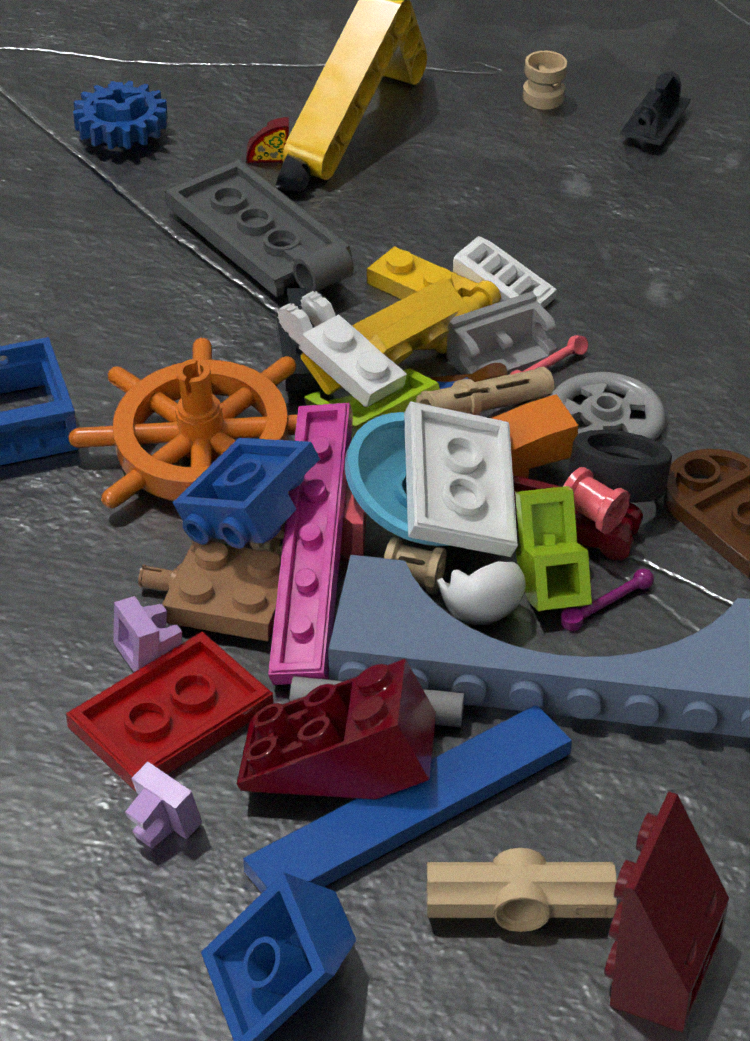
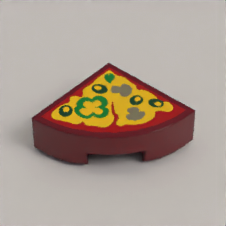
M289 117L269 121L266 127L250 138L246 148V163H283L284 146L289 137Z

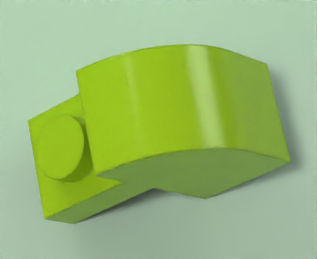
M569 486L515 492L519 534L518 546L515 549L517 564L525 576V594L529 603L538 611L591 605L588 550L577 543L573 489Z

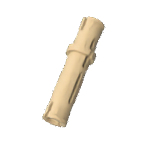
M538 367L534 370L477 382L471 379H462L454 382L452 387L421 392L417 396L416 403L479 416L481 411L548 397L554 391V379L546 367Z

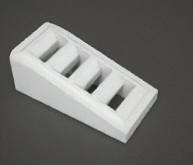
M480 236L470 242L454 257L453 273L476 283H480L483 280L491 281L498 287L501 293L500 302L519 296L524 292L532 291L537 296V301L544 308L556 298L557 289L498 246Z

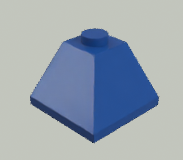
M282 873L201 951L234 1041L266 1040L336 974L356 942V937L336 891L290 874Z

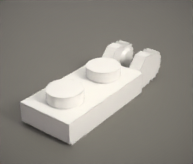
M312 291L302 297V300H300L301 310L294 303H289L281 307L279 312H277L281 328L288 332L289 336L300 345L299 349L364 407L374 404L404 386L407 373L379 351L339 314L335 315L331 302L325 297L322 298L321 294H318L317 291Z

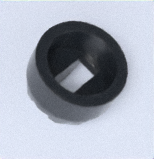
M287 154L275 187L293 193L303 191L311 179V169L305 161Z

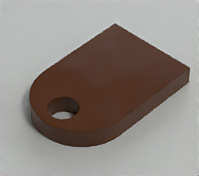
M700 449L680 456L670 466L667 487L663 495L667 509L691 532L747 578H750V459L739 453L723 449ZM701 474L707 476L708 479H695L689 475Z

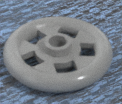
M612 372L580 374L562 382L550 394V396L557 394L574 419L581 418L587 426L578 429V434L589 430L619 431L623 429L624 432L656 440L665 425V409L658 395L646 384L623 374ZM605 392H613V393H617V394L624 395L625 397H624V398H620V397H618V396L615 395V394L605 393ZM579 395L588 397L583 401L582 405L571 400ZM631 410L644 411L645 419H631Z

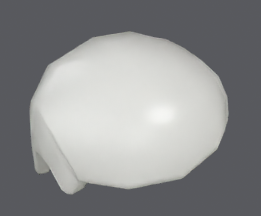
M498 561L478 569L470 576L460 570H453L450 583L445 582L443 578L437 580L441 595L449 612L453 617L466 625H491L508 616L519 605L526 588L525 576L515 562Z

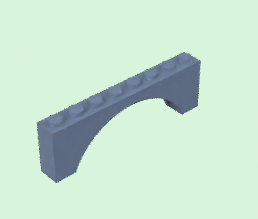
M350 555L328 649L329 680L344 682L359 676L365 669L373 665H389L406 658L423 689L464 693V705L519 710L522 712L537 705L546 714L750 738V599L737 598L726 612L708 626L684 639L656 649L615 656L581 657L557 655L502 642L460 622L438 606L422 590L404 560Z

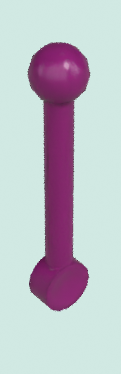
M645 568L639 569L634 573L632 580L594 600L591 605H586L580 609H565L561 616L563 628L569 631L579 630L583 625V619L638 588L642 590L650 588L654 582L653 573Z

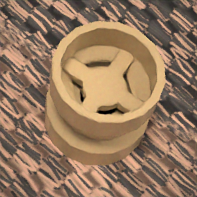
M544 50L533 52L526 57L524 72L528 80L523 85V100L528 106L546 110L557 108L563 104L565 85L562 83V80L566 77L568 63L562 54Z

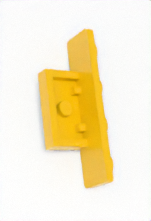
M442 278L352 326L379 351L398 365L408 358L414 349L421 345L426 349L442 340L449 333L447 326L453 317L471 312V310L449 279ZM304 352L301 354L302 361L326 394L330 395L343 388Z

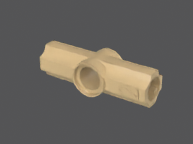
M528 848L508 849L499 853L493 859V862H427V918H495V922L500 927L515 932L538 929L548 922L549 918H613L617 906L616 898H614V889L617 882L615 865H613V862H546V859L539 852Z

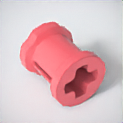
M579 467L563 485L573 489L575 511L594 521L596 529L604 534L612 532L620 524L628 510L630 493L622 488L613 490L594 479L593 472L585 467Z

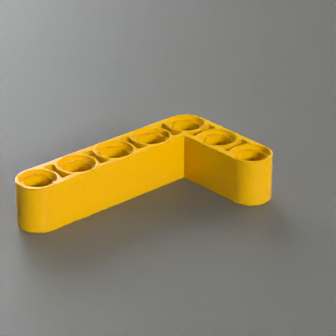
M358 0L286 141L283 151V162L287 154L293 155L308 164L311 169V176L329 180L336 171L382 77L385 76L413 85L420 82L426 69L427 50L410 0Z

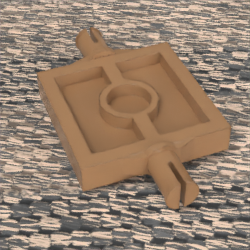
M193 541L183 562L174 570L142 565L139 572L138 585L140 588L146 587L168 591L162 603L167 610L166 623L269 641L274 627L282 554H276L267 550L238 549L215 541H209L205 545Z

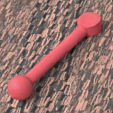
M574 335L569 338L566 347L524 371L515 370L510 374L534 370L538 367L549 368L571 354L583 355L588 350V340L584 336Z

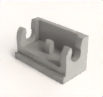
M532 291L453 317L447 326L449 333L447 334L446 358L461 374H472L491 363H502L506 366L507 374L509 375L515 370L523 371L558 351L552 339L544 331L556 329V324L552 316L537 301V296Z

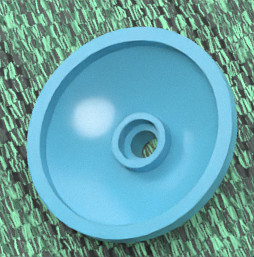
M405 412L389 413L368 421L354 435L345 457V475L354 498L361 508L387 531L415 543L449 546L408 537Z

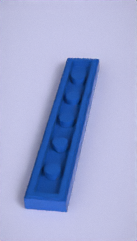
M534 705L431 759L430 780L378 799L357 798L244 857V872L261 893L282 873H287L325 887L571 754L572 740L539 706Z

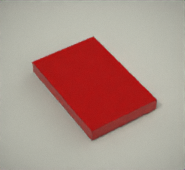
M200 632L67 712L66 719L67 727L136 792L131 778L147 761L165 774H169L248 724L251 716L255 715L265 706L273 704L274 701L273 693L205 633Z

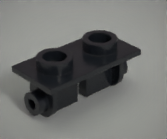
M664 72L659 75L656 80L655 90L650 89L620 131V135L636 139L644 144L662 145L691 101L689 98L680 96L682 85L678 74L675 72Z

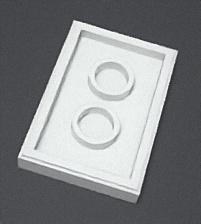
M410 401L404 413L408 537L511 557L518 544L509 422Z

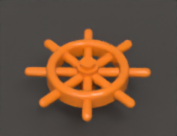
M201 337L193 343L192 359L157 370L142 380L122 367L116 366L111 368L107 376L109 382L126 393L116 408L113 426L75 428L70 432L68 439L70 444L76 448L115 446L118 460L126 475L102 493L101 501L105 507L110 509L116 508L141 489L157 497L174 501L211 465V461L222 455L236 441L234 439L259 437V439L289 440V435H295L297 414L287 415L285 400L276 386L292 375L297 365L292 357L284 356L260 373L234 362L212 360L211 342ZM215 395L227 396L228 398L220 403V400ZM250 406L254 407L262 415V417L235 418ZM154 412L169 421L143 424ZM167 443L153 455L147 453L140 446V444ZM184 456L191 459V467L174 465Z

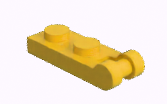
M395 246L367 268V284L399 299H404L442 278H447L471 311L498 303L501 300V293L498 287L491 281L483 280L480 283H476Z

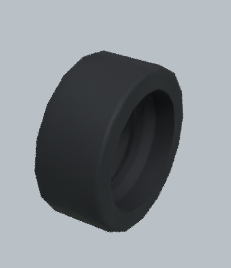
M589 430L579 433L573 441L568 477L579 467H585L593 472L595 480L613 490L622 488L630 493V503L651 502L662 498L666 491L672 454L666 446L642 435L616 430Z

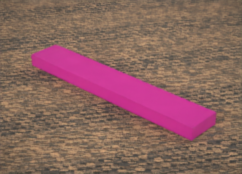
M350 403L298 406L295 441L312 442L320 460L304 475V481L298 487L289 491V496L297 510L285 521L268 671L272 685L291 684L293 676L328 680V649L333 632L347 486L345 457L351 443L353 411Z

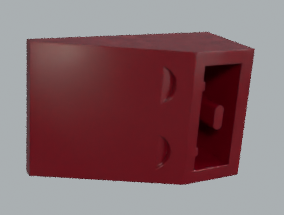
M406 658L389 665H373L365 669L357 677L336 685H320L304 697L283 705L280 703L267 705L251 716L236 784L240 791L378 799L430 780L436 711Z
M668 791L658 815L648 812L642 822L636 842V850L641 852L636 863L625 860L618 875L614 889V898L622 901H620L616 908L609 930V938L616 941L609 953L604 977L613 980L610 1007L683 1033L723 936L729 896L678 794Z

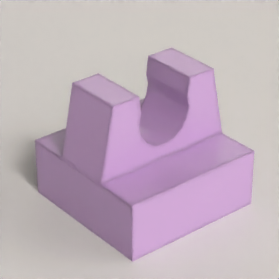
M135 596L114 602L113 638L114 645L133 672L179 646L182 641V631L177 624L165 628L167 610L162 604L142 607Z
M148 761L131 778L138 796L125 813L129 820L137 824L133 829L134 836L153 849L172 831L188 839L203 823L192 791Z

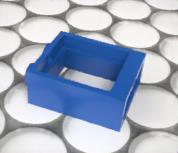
M49 337L0 346V356H6L5 360L0 361V394L44 385L49 399L47 403L0 412V465L78 450L79 448L72 446L68 439L70 432L77 428L75 410Z

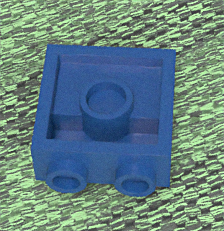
M238 438L172 503L183 520L184 531L198 544L205 545L212 538L225 540L229 545L238 549L243 548L248 542L264 544L280 532L281 525L297 510L288 491L295 489L304 481V475L320 458L312 442Z

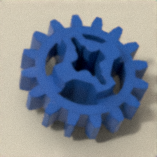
M110 81L108 88L95 85L94 93L83 91L81 93V100L74 101L75 131H79L82 140L91 138L92 146H97L104 142L107 143L108 149L113 150L117 144L118 147H125L126 149H131L133 142L147 145L148 136L159 138L161 136L160 129H167L166 99H161V92L159 90L149 92L148 84H143L138 88L133 87V81H128L125 85H123V82Z

